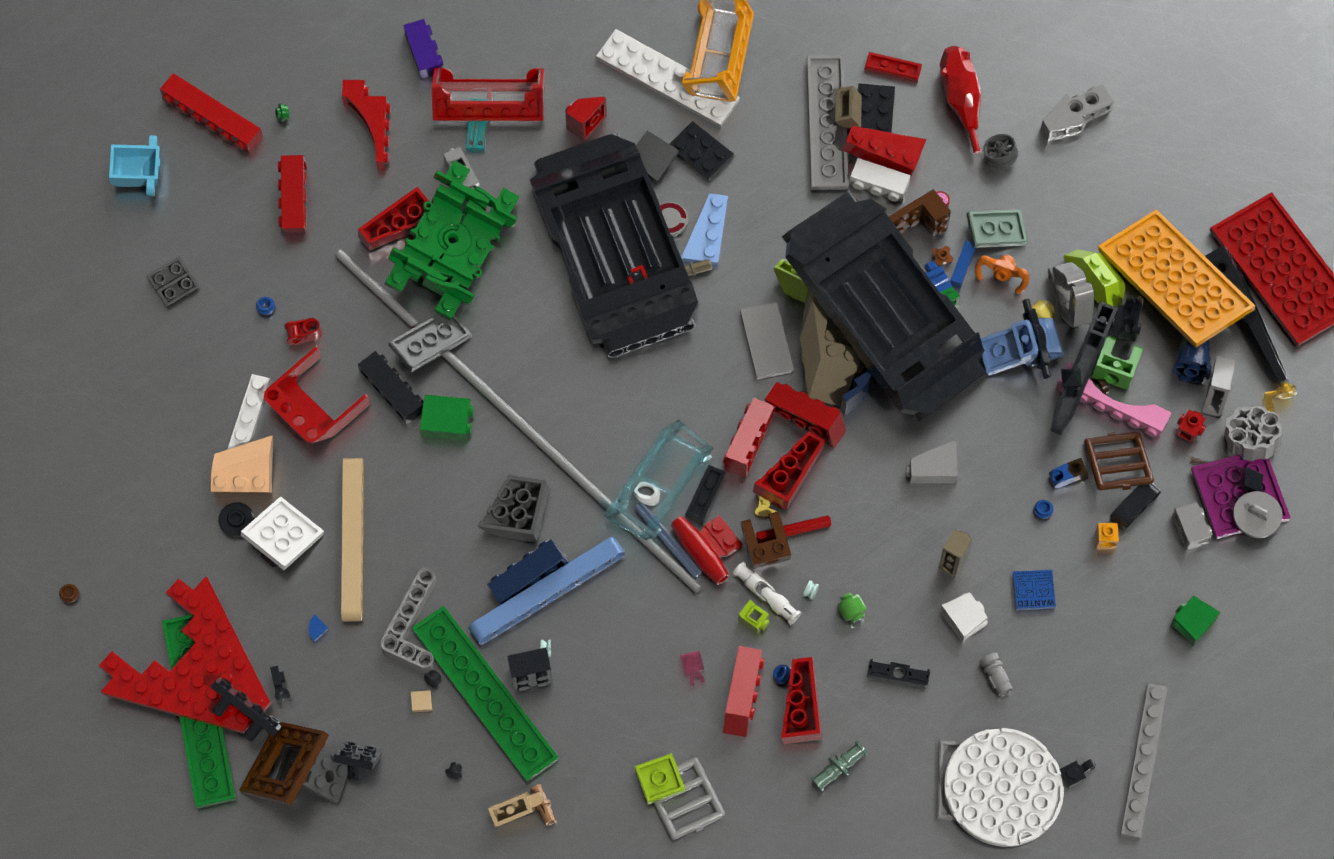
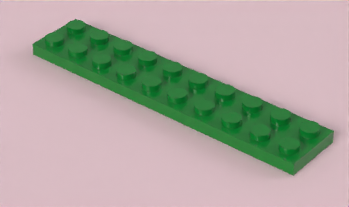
M442 606L412 627L413 632L428 652L433 655L434 660L526 782L559 760L558 755L445 606Z
M192 615L162 621L171 669L195 644L181 631L192 620ZM179 716L196 809L235 801L236 796L223 728Z

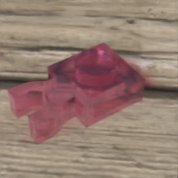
M700 651L680 655L685 676L690 675V688L694 687L693 681L695 679H699L701 685H705V679L700 674V672L704 671Z

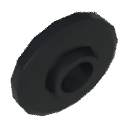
M235 502L226 505L221 510L218 523L226 535L241 537V531L255 519V516L248 505Z

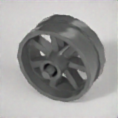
M1007 134L994 135L983 146L987 163L995 168L1010 166L1018 157L1019 151L1013 137Z

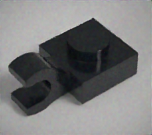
M278 666L270 667L276 701L280 703L279 697L281 694H286L287 699L290 700V692L283 688V683H286L284 671L280 672Z
M1092 758L1081 765L1076 760L1059 769L1068 789L1086 780L1085 773L1095 769L1096 764Z

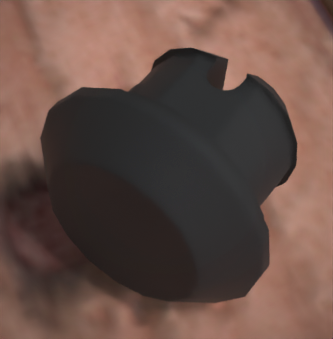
M432 670L429 675H424V680L428 685L438 687L437 682L441 679L440 673Z
M452 762L450 767L445 770L447 776L453 779L461 778L462 765L458 763L456 766V762Z

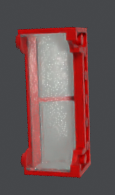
M434 68L431 87L433 121L544 120V68L529 70L526 79H453V74L449 69ZM471 98H475V99H485V100H471Z

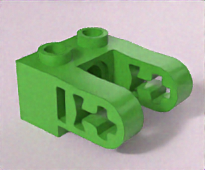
M1107 335L1092 378L1105 379L1109 384L1128 390L1143 347L1134 345L1131 356L1126 361L1112 356L1111 353L1117 338Z

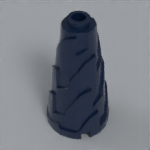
M1183 336L1172 368L1175 377L1178 374L1180 375L1179 380L1188 383H1201L1203 378L1206 377L1207 380L1210 378L1212 366L1210 365L1209 340L1195 348Z

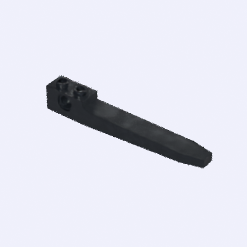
M1223 245L1205 255L1218 270L1221 266L1226 265V271L1222 274L1255 305V310L1244 317L1281 384L1288 382L1289 379L1247 283L1229 249Z
M1100 301L1072 369H1080L1082 387H1064L1053 413L1050 431L1062 435L1072 421L1118 310L1117 307Z

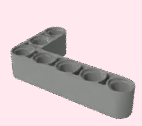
M427 567L418 571L381 639V648L385 656L424 674L434 670L433 655L407 642L406 639L436 584L433 570ZM425 576H430L431 580L428 582L422 581V578ZM415 593L422 594L420 598L416 599L413 597ZM408 609L413 610L411 615H405L404 612ZM398 626L404 627V630L401 632L394 631ZM389 643L395 644L394 648L387 649L385 647ZM406 651L413 653L410 657L403 656ZM424 659L430 660L428 665L420 664Z

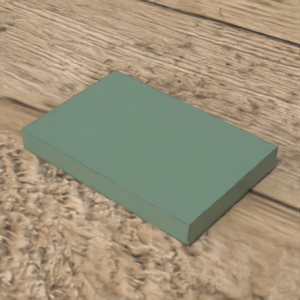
M1021 209L968 211L966 214L973 248L1026 246L1028 243Z

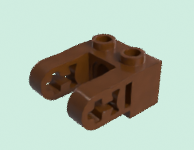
M778 511L768 514L775 537L774 540L758 544L751 520L748 519L740 522L753 569L791 559V551Z

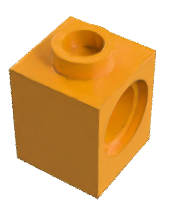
M1098 523L1095 531L1096 549H1116L1119 542L1118 523Z

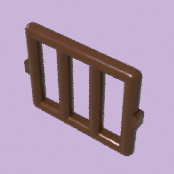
M1112 432L1108 433V436L1085 439L1084 444L1098 490L1117 488L1128 490L1131 489V486L1152 484L1154 482L1140 432L1123 434ZM1135 440L1136 447L1096 453L1093 445ZM1139 455L1141 462L1099 467L1097 460ZM1142 469L1145 477L1103 482L1102 475Z

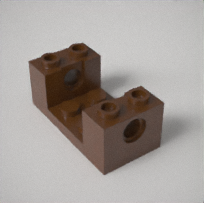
M932 189L890 215L889 218L901 234L908 227H914L921 221L932 237L947 231L951 210L936 191Z

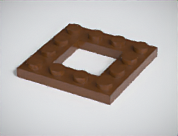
M280 722L279 724L282 728L275 736L269 734L239 791L245 795L291 806L296 800L300 788L306 781L312 766L316 763L320 751L325 746L329 734L317 729ZM284 745L301 748L284 781L267 778Z

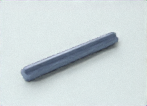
M641 502L636 505L635 511L687 572L694 579L700 576V568L645 504Z

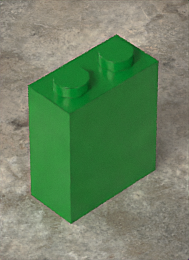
M425 395L420 424L421 437L467 441V435H471L472 423H469L470 417L474 416V406H471V400L468 398Z

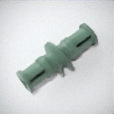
M856 741L855 745L842 753L840 757L835 755L836 760L829 757L830 765H827L815 777L812 776L811 780L822 792L823 788L831 781L837 779L841 773L848 776L849 772L847 769L852 767L864 755L867 756L868 752L859 741Z

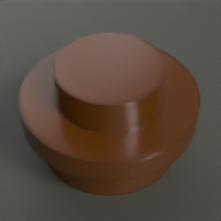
M73 584L62 586L59 591L60 599L65 603H73L79 597L78 588Z

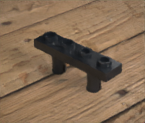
M218 678L214 681L211 688L219 693L221 698L213 707L212 712L221 717L228 707L233 704L252 719L253 722L243 734L247 740L252 742L262 729L272 736H275L280 731L282 726L279 724V720L274 716H268L263 712L264 709L259 704H253L249 701L248 696L244 692L235 690L230 681L225 678Z

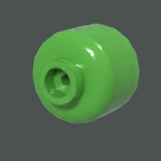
M849 592L840 597L841 602L838 603L837 607L845 621L853 623L865 616L866 606L860 595H852Z

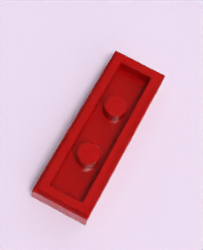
M869 52L864 70L918 83L922 64Z

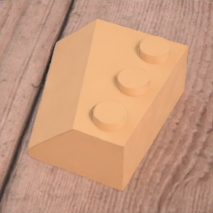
M273 435L214 454L211 470V492L272 493Z

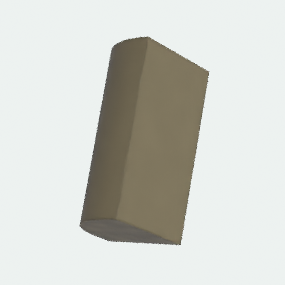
M853 86L836 89L835 122L849 129L852 126L861 127L862 96Z

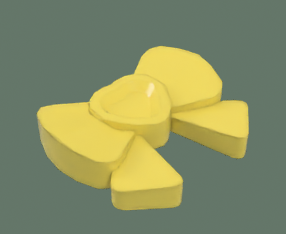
M757 495L759 503L758 508L754 512L755 516L764 519L769 517L768 514L777 512L769 508L772 502Z

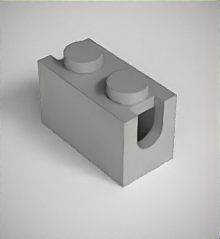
M1195 502L1175 508L1172 516L1186 550L1209 543L1208 539L1212 536V530L1209 525H1206L1204 520L1205 513L1202 507L1199 508L1198 503Z

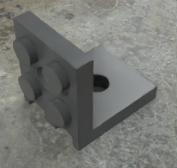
M286 748L275 780L284 781L301 748ZM321 750L302 787L332 803H338L350 765L333 762L334 756ZM327 771L330 774V779L328 782L325 779V774Z

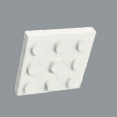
M281 496L241 531V536L283 570L290 566L324 534L320 527Z

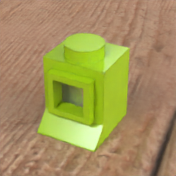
M751 599L739 613L738 621L756 634L760 630L764 631L770 623L769 613L755 605Z

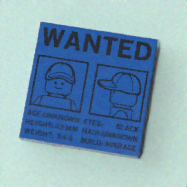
M1052 570L1013 571L1016 611L1056 608Z

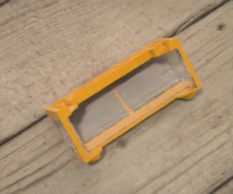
M700 0L697 9L698 13L702 16L691 72H685L681 80L682 86L685 87L690 95L727 102L736 101L754 12L747 0Z

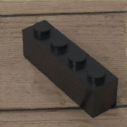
M374 351L358 363L359 372L402 421L408 425L422 414L424 401L418 394L415 396L412 392V387L407 381L403 382L399 378L401 376L395 368L391 369L386 357Z

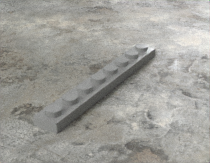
M1151 683L1147 685L1120 836L1141 839L1168 687Z

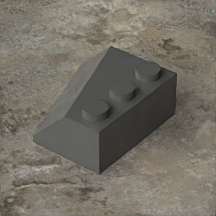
M508 475L497 493L492 506H489L486 511L487 514L477 527L498 537L538 543L550 490L545 480Z

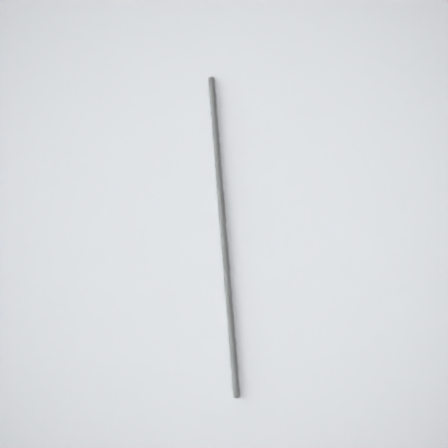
M342 250L335 254V257L411 328L420 324ZM447 351L441 355L694 593L701 589L702 586L452 352Z

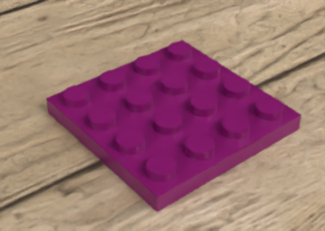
M1236 455L1191 468L1215 539L1243 533L1234 522L1233 509L1241 496L1251 492L1242 490L1243 476L1246 468L1264 475L1261 492L1267 493L1277 500L1282 510V522L1290 520V514L1269 458L1247 461L1243 460L1241 456Z

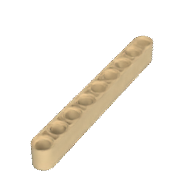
M343 458L342 622L362 621L363 458Z

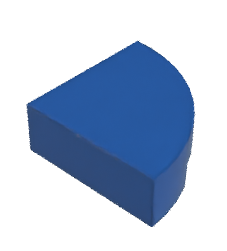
M316 615L312 617L309 623V634L315 643L329 630Z

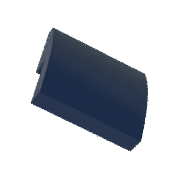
M870 371L854 379L853 389L842 395L840 410L844 416L854 410L867 395L872 377Z

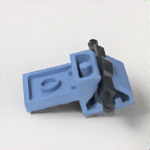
M1030 299L1022 301L1025 310L1023 321L1011 324L1012 328L981 338L985 350L982 357L989 376L1025 363L1028 368L1037 365V368L1042 370L1043 378L1047 379L1051 377L1048 367L1051 363L1050 360L1064 356L1055 321L1052 318H1038L1036 309L1031 307Z

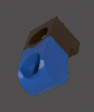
M1078 458L1049 472V476L1054 487L1061 488L1075 481L1088 479V471L1082 458Z

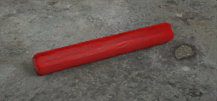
M826 515L784 525L783 528L786 537L830 527L832 522L830 516ZM772 529L756 533L758 543L775 539Z

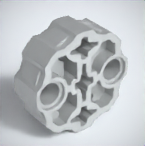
M1263 406L1240 407L1234 410V414L1231 417L1227 418L1224 438L1227 440L1229 451L1232 454L1241 456L1243 460H1265L1272 457L1273 452L1280 448L1283 428L1280 425L1279 416L1275 412L1266 410Z

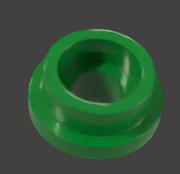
M282 103L278 104V107L275 108L276 118H279L281 122L289 119L288 106Z

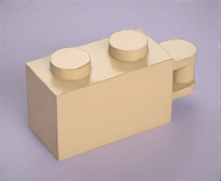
M527 791L490 806L488 810L495 827L535 811L534 807L544 801V795L541 792L529 795Z

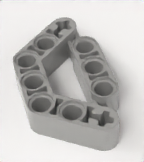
M1072 262L1049 268L1048 277L1061 318L1072 327L1092 323L1094 291L1091 283H1086L1083 270Z

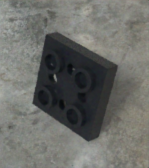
M343 742L334 754L333 762L350 765L347 778L352 780V777H354L353 781H360L361 769L373 770L381 758L382 751L377 750L373 746L362 747L358 746L355 742Z

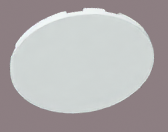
M1008 728L987 729L974 734L962 742L951 756L944 776L945 799L956 822L974 838L987 844L1002 847L1023 845L1044 834L1054 823L1060 812L1064 797V786L1060 768L1056 760L1047 751V748L1034 737Z

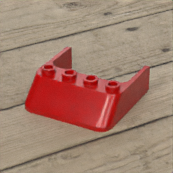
M317 346L264 391L266 403L308 443H316L332 438L370 405L369 397L364 394L336 420H333L299 387L297 380L300 375L321 358L320 350Z

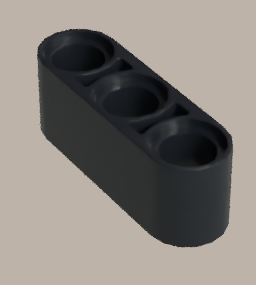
M1153 483L1137 486L1112 512L1110 518L1124 530L1127 529L1159 496L1161 490Z

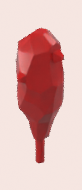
M950 46L945 48L939 64L941 81L951 110H954L969 133L973 153L979 154L981 150L976 134L981 107L979 80L970 60V52H967L962 47Z

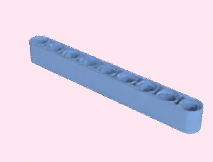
M614 536L610 537L470 624L468 629L479 645L484 644L624 556L625 551Z

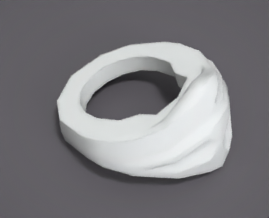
M640 482L635 485L633 494L640 502L649 506H656L659 503L660 490L655 484ZM647 486L653 490L654 494L651 496L643 495L638 492V489Z

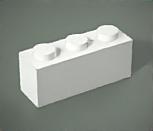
M858 158L850 176L849 185L858 190L869 191L876 196L887 197L894 202H902L909 186L911 175Z

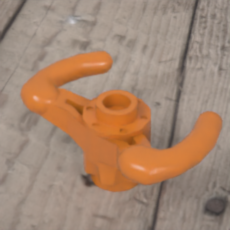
M1003 255L998 260L989 256H981L975 264L974 273L979 281L983 278L981 272L982 265H986L993 270V275L1000 281H1007L1011 277H1020L1022 282L1015 289L1016 294H1021L1028 286V271L1017 267L1014 258L1010 255Z

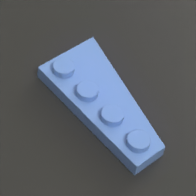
M709 194L682 254V261L696 263L710 259L712 265L718 266L728 196Z

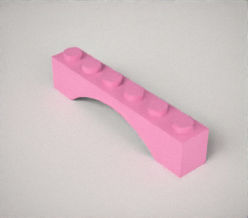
M1068 362L1065 369H1072L1074 364ZM1060 376L1056 388L1062 393L1064 387H1062V378ZM1090 378L1080 399L1081 403H1088L1096 410L1104 411L1110 414L1112 418L1128 423L1132 428L1141 429L1150 437L1160 438L1172 414L1155 404L1133 406L1115 401L1103 394Z

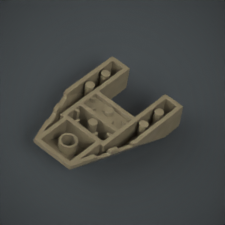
M808 289L799 336V343H801L802 349L801 359L802 363H804L806 394L814 400L819 399L823 403L841 407L842 395L853 389L854 379L861 376L866 366L840 329L827 326L828 314Z

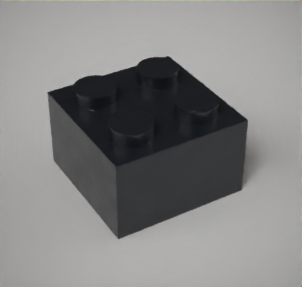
M546 648L507 656L514 690L524 691L531 686L543 687L548 685L549 682H553Z

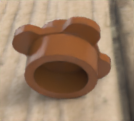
M944 246L941 249H933L932 254L935 256V263L937 265H946L953 261L948 246Z

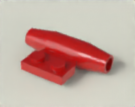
M720 515L704 524L701 532L683 516L676 518L671 523V527L688 555L700 570L717 585L726 581L729 573L720 557H728L741 549L743 546L742 542Z

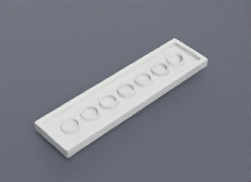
M615 29L596 56V60L719 128L722 127L740 101L739 96H737L736 101L727 102L688 94L685 87L682 86L681 80L685 72H691L690 69ZM715 83L699 84L698 93L727 98L719 85Z

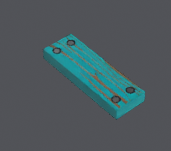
M471 98V101H490L489 99ZM469 121L466 150L485 151L488 121Z

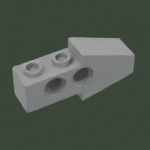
M1103 84L1098 87L1093 86L1087 92L1076 94L1072 98L1065 94L1042 120L1041 130L1047 140L1083 132L1085 123L1111 111L1114 101Z

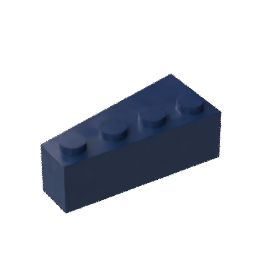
M552 539L549 541L545 540L539 544L538 549L526 553L521 561L509 565L507 571L495 575L487 585L500 604L505 603L569 563L570 561L561 547Z

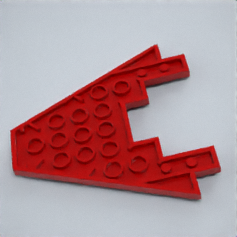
M205 577L193 590L178 578L166 591V595L193 616L192 620L181 631L195 644L170 672L154 660L140 674L111 651L99 664V667L112 677L101 690V693L108 697L244 734L253 721L233 704L228 707L221 717L212 712L213 707L221 698V695L211 688L214 681L218 678L227 679L232 683V687L235 690L244 692L248 696L249 701L253 704H259L264 709L263 712L271 705L270 700L209 579Z

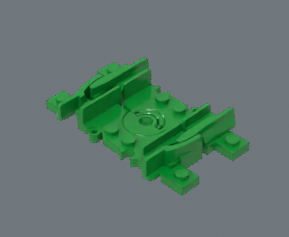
M455 160L446 175L436 171L433 178L449 186V188L440 184L432 198V202L426 201L424 203L423 210L425 213L417 227L410 231V234L414 235L415 239L409 240L406 238V245L402 251L395 247L392 248L388 259L395 263L384 283V285L401 293L409 278L416 282L420 277L424 278L423 286L442 295L434 312L450 321L461 301L466 304L472 303L475 295L467 290L474 278L479 279L481 277L482 270L479 267L483 264L489 251L495 249V246L491 245L490 240L499 242V233L503 226L510 229L514 227L518 218L510 213L520 197L503 187L496 199L478 186L474 190L463 185L470 169ZM464 200H465V201H467L468 203L466 204V206H465V208H464V210H463V213H462L460 209H461V207H462V205H463V202H464ZM487 206H490V207H491V210H490V212L487 214V213L485 212V210H486ZM463 214H465L466 216L461 224L460 221L463 217ZM449 238H454L456 242L450 243Z

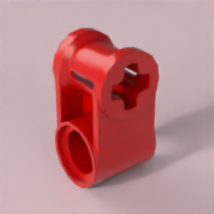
M315 318L290 321L284 325L285 330H287V344L289 345L315 341L322 336L321 326ZM316 327L314 331H309L310 328Z

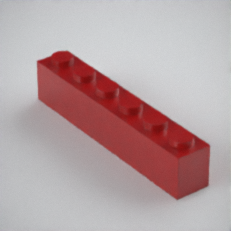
M174 73L160 88L162 99L167 104L172 103L180 112L191 115L194 121L197 123L202 122L211 132L216 131L224 140H230L235 143V146L242 151L246 150L250 153L263 138L260 127Z

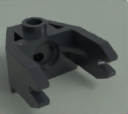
M1129 295L1124 305L1118 304L1112 337L1135 342L1137 335L1140 334L1142 325L1138 323L1144 302L1142 297L1139 296L1135 299L1133 295Z

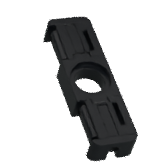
M870 659L867 677L927 688L930 669L923 671L912 669L910 665L895 662L884 664L873 662V659ZM901 669L904 672V676L896 678L893 675V671Z

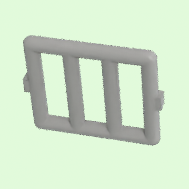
M696 757L677 765L679 773L694 767L698 777L684 783L685 790L688 791L702 784L707 795L668 813L662 802L677 795L654 802L657 812L672 840H676L693 831L697 833L703 830L704 826L725 816V812L705 771ZM711 802L715 813L675 830L671 822L672 819Z

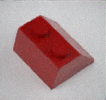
M606 98L577 99L573 104L570 103L565 110L566 129L584 141L607 116Z

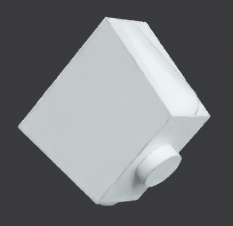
M970 592L964 593L941 606L940 612L962 643L988 624V617L984 612L985 609L982 603L976 601Z

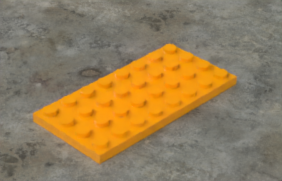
M1157 209L1098 246V251L1195 348L1255 310V305Z

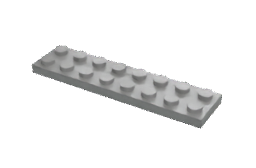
M808 55L811 190H848V153L842 151L847 137V128L835 122L836 89L845 87L844 55Z

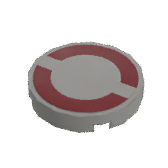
M666 201L660 203V209L670 234L675 237L683 233L688 225L686 209L676 202Z

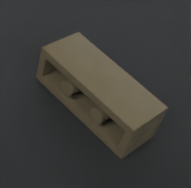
M954 530L942 550L938 568L953 577L957 576L968 557L972 539L967 533Z

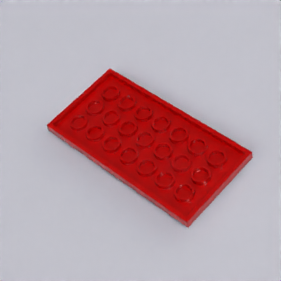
M1272 192L1210 228V232L1219 244L1229 249L1241 273L1297 347L1334 326V273Z

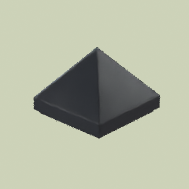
M1061 369L1062 387H1082L1080 369Z

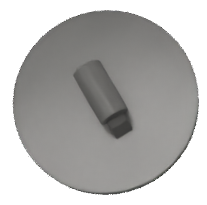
M1254 491L1246 493L1238 499L1233 509V518L1236 526L1244 534L1253 538H1265L1278 530L1282 522V510L1277 500L1271 495Z

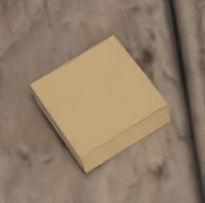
M431 690L411 692L412 713L432 711Z

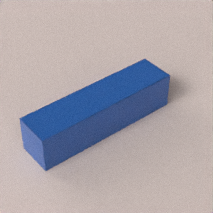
M965 240L950 280L952 286L960 289L976 249L973 248L972 242Z

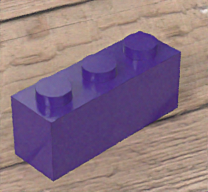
M424 19L403 25L420 78L424 79L433 76L434 68H441L444 64L441 55L437 56L436 51L438 47L436 41L431 39L433 34L430 25H426Z

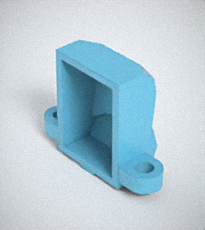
M150 135L149 145L111 144L110 184L117 187L146 186L147 196H155V186L158 183V173L160 171L158 137Z

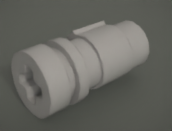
M992 653L982 658L979 662L985 668L984 672L988 673V680L992 688L996 689L998 695L1001 696L1010 692L1013 688L1005 670L1002 668L1003 664L999 661L998 654Z

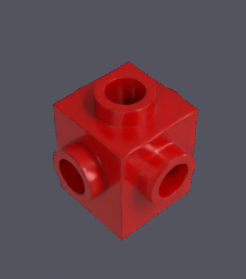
M1189 409L1186 415L1182 414L1177 424L1180 426L1176 435L1193 444L1197 435L1202 436L1206 429L1204 425L1206 418L1201 413Z

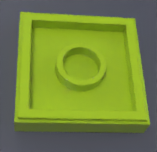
M672 753L634 766L648 805L686 792Z

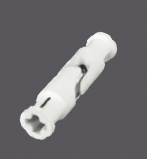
M744 561L735 568L732 575L738 576L745 583V586L759 599L765 602L767 600L771 609L777 615H782L790 626L798 620L802 612L795 610L784 596L775 593L774 588L757 572H752ZM760 584L767 585L759 595L756 591L757 587Z

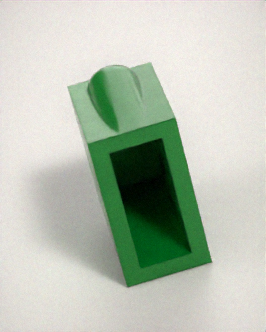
M1193 595L1186 604L1181 603L1175 611L1177 615L1173 618L1171 624L1194 646L1218 619L1221 612Z

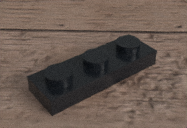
M708 465L685 513V517L701 524L704 523L726 476L725 471Z

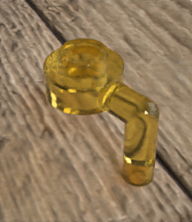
M1287 382L1280 384L1277 390L1266 392L1264 394L1266 409L1270 412H1275L1273 398L1288 399L1296 396V386Z

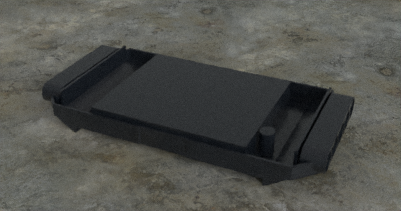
M612 133L536 160L534 165L538 174L530 179V183L552 240L559 243L571 275L569 280L570 288L592 344L603 343L608 356L617 357L692 330L695 327L693 317L699 307V303L635 143L621 138L619 133ZM623 163L626 164L628 171L603 179L601 171ZM576 180L578 189L554 196L552 188ZM643 265L648 278L644 279L641 270L632 272L631 269ZM628 277H632L633 284H630Z
M849 190L782 236L787 244L785 258L828 316L835 322L899 412L912 414L919 422L986 374L978 362L985 350L979 333L973 331L949 297L938 291L915 260L913 249L885 213L887 209L872 198L858 201L851 190ZM957 334L963 343L944 355L939 346ZM919 361L925 370L906 382L900 374Z

